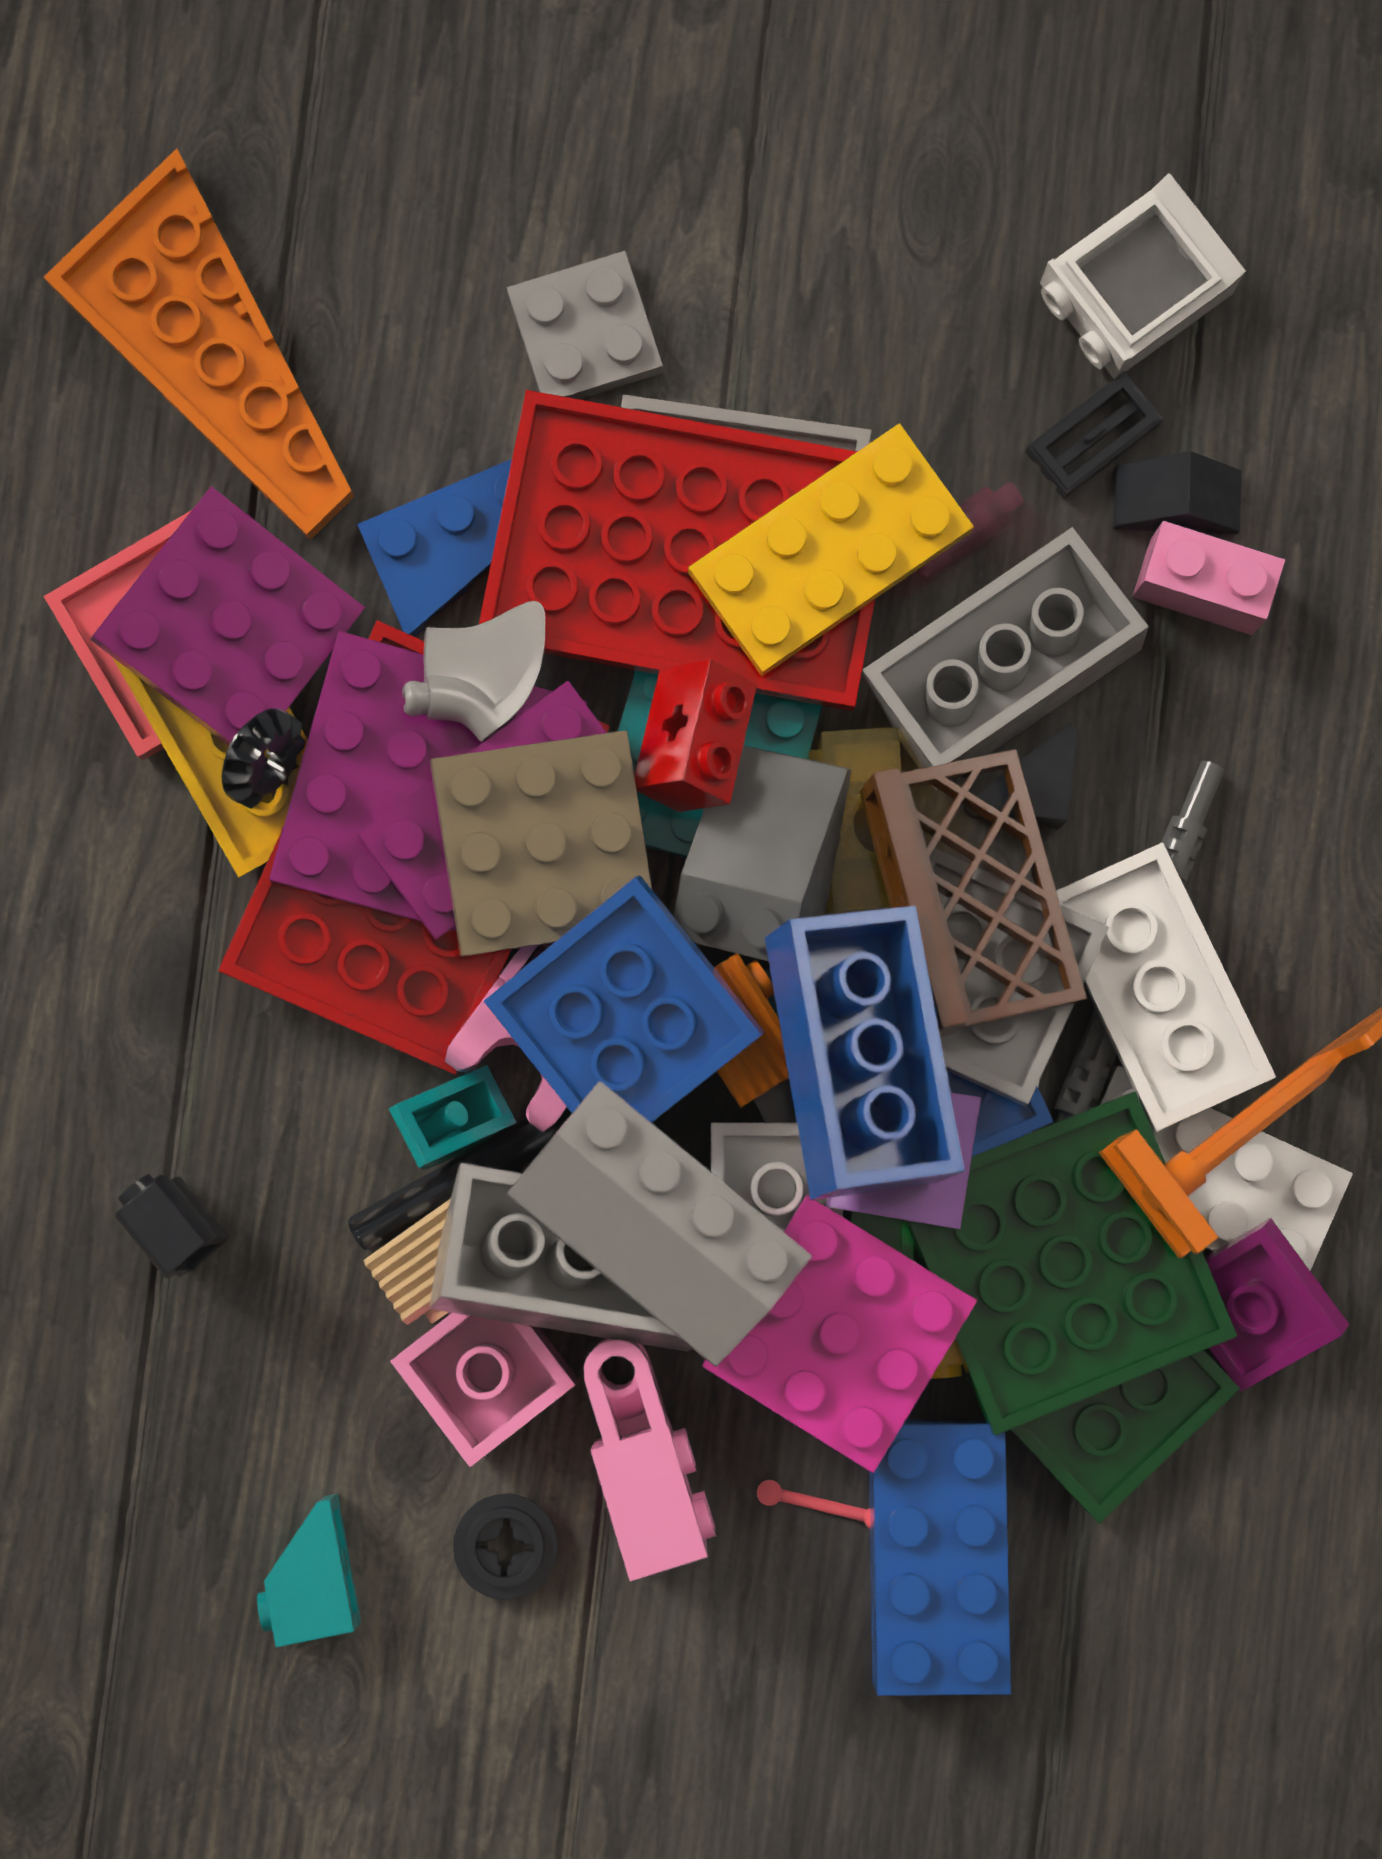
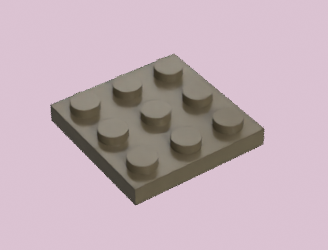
M627 730L430 760L460 956L556 942L634 877L640 875L652 889Z

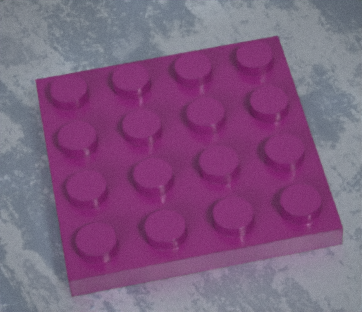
M338 631L269 881L421 922L357 835L432 780L431 759L468 754L481 744L473 732L462 723L446 720H427L426 715L410 717L404 712L405 697H402L403 686L409 681L424 682L423 654ZM534 686L526 702L510 722L553 691ZM456 925L450 931L457 932Z

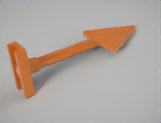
M1382 1007L1311 1056L1189 1153L1180 1151L1163 1164L1137 1129L1118 1137L1099 1152L1178 1258L1184 1257L1191 1250L1194 1254H1197L1218 1238L1217 1234L1188 1197L1206 1183L1205 1175L1325 1082L1343 1059L1364 1051L1382 1037Z

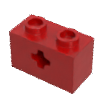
M712 659L659 670L634 775L636 791L677 812L729 805L757 684Z

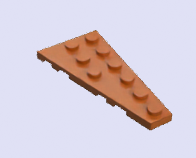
M178 149L174 150L44 276V279L151 386L311 540L354 498V495Z

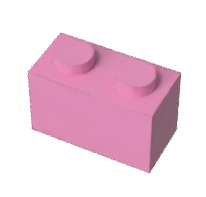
M1163 521L1150 539L1132 597L1252 635L1267 620L1285 559Z

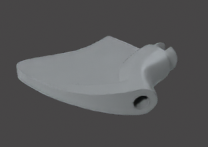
M530 601L476 626L467 628L427 627L424 637V682L409 681L403 686L402 697H405L404 712L410 717L426 715L427 720H446L462 723L473 732L481 743L501 730L522 708L538 677L545 643L544 607L540 602Z

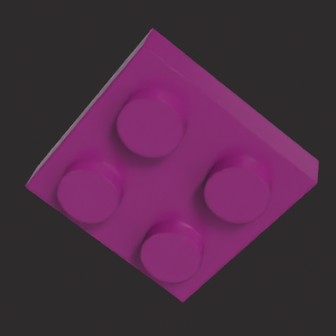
M1269 1218L1205 1257L1237 1334V1337L1212 1346L1209 1349L1232 1381L1240 1388V1392L1342 1336L1349 1326V1323L1272 1218Z

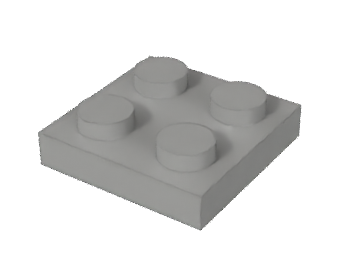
M625 251L507 287L508 297L539 392L582 399L663 373V364Z

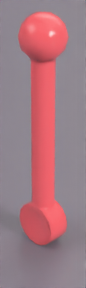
M765 1480L758 1486V1500L766 1506H773L778 1502L788 1503L865 1522V1525L869 1529L871 1528L870 1508L863 1509L785 1490L774 1480Z

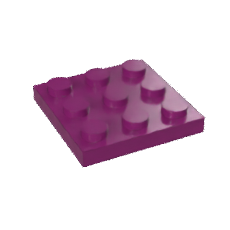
M211 486L95 631L90 640L229 746L237 732L260 712L271 708H279L285 711L288 709L333 650L338 631L346 633L365 607Z

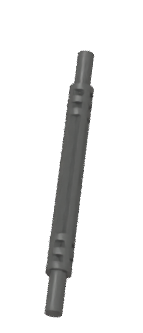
M1205 760L1200 762L1179 816L1171 817L1162 839L1184 887L1207 833V828L1203 826V823L1225 771L1223 767ZM1095 1008L1055 1103L1054 1109L1059 1112L1055 1123L1096 1107L1117 1053Z

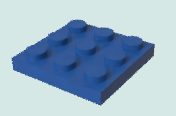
M640 875L634 877L484 1000V1003L571 1113L576 1110L590 1091L601 1081L649 1122H653L765 1033Z

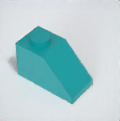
M487 1065L389 1108L418 1167L427 1170L473 1149L517 1123Z
M338 1493L324 1496L314 1505L264 1580L265 1591L257 1594V1607L261 1627L264 1632L273 1631L275 1647L354 1632L362 1622Z

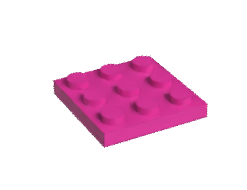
M806 1195L784 1230V1233L811 1254L812 1257L771 1310L720 1364L714 1367L705 1359L702 1367L874 1473L977 1300L816 1200H810V1197Z

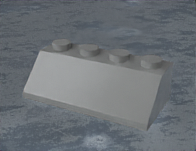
M1071 527L862 671L898 740L919 769L989 755L1141 651L1149 626L1074 528Z
M601 1081L590 1091L506 1194L714 1367L718 1366L771 1310L812 1257L811 1254Z
M460 1164L439 1243L429 1309L608 1339L630 1340L633 1343L687 1352L692 1349L506 1195L522 1174Z

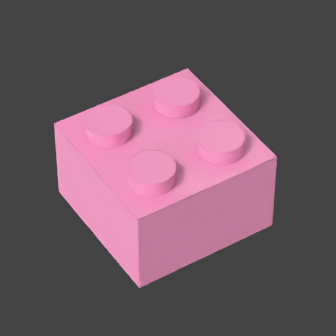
M451 1313L390 1361L469 1467L478 1462L580 1381L540 1327Z

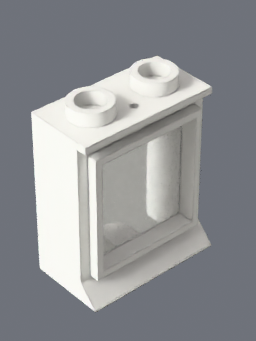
M1168 173L1148 193L1058 258L1050 260L1047 263L1040 284L1043 286L1041 290L1042 297L1050 311L1060 320L1067 318L1080 334L1079 344L1087 359L1098 369L1105 367L1115 379L1231 296L1246 270L1172 175Z

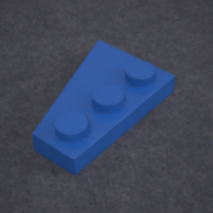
M512 459L357 524L403 632L413 637L417 636L425 629L424 625L448 604L452 605L468 591L467 587L490 568Z

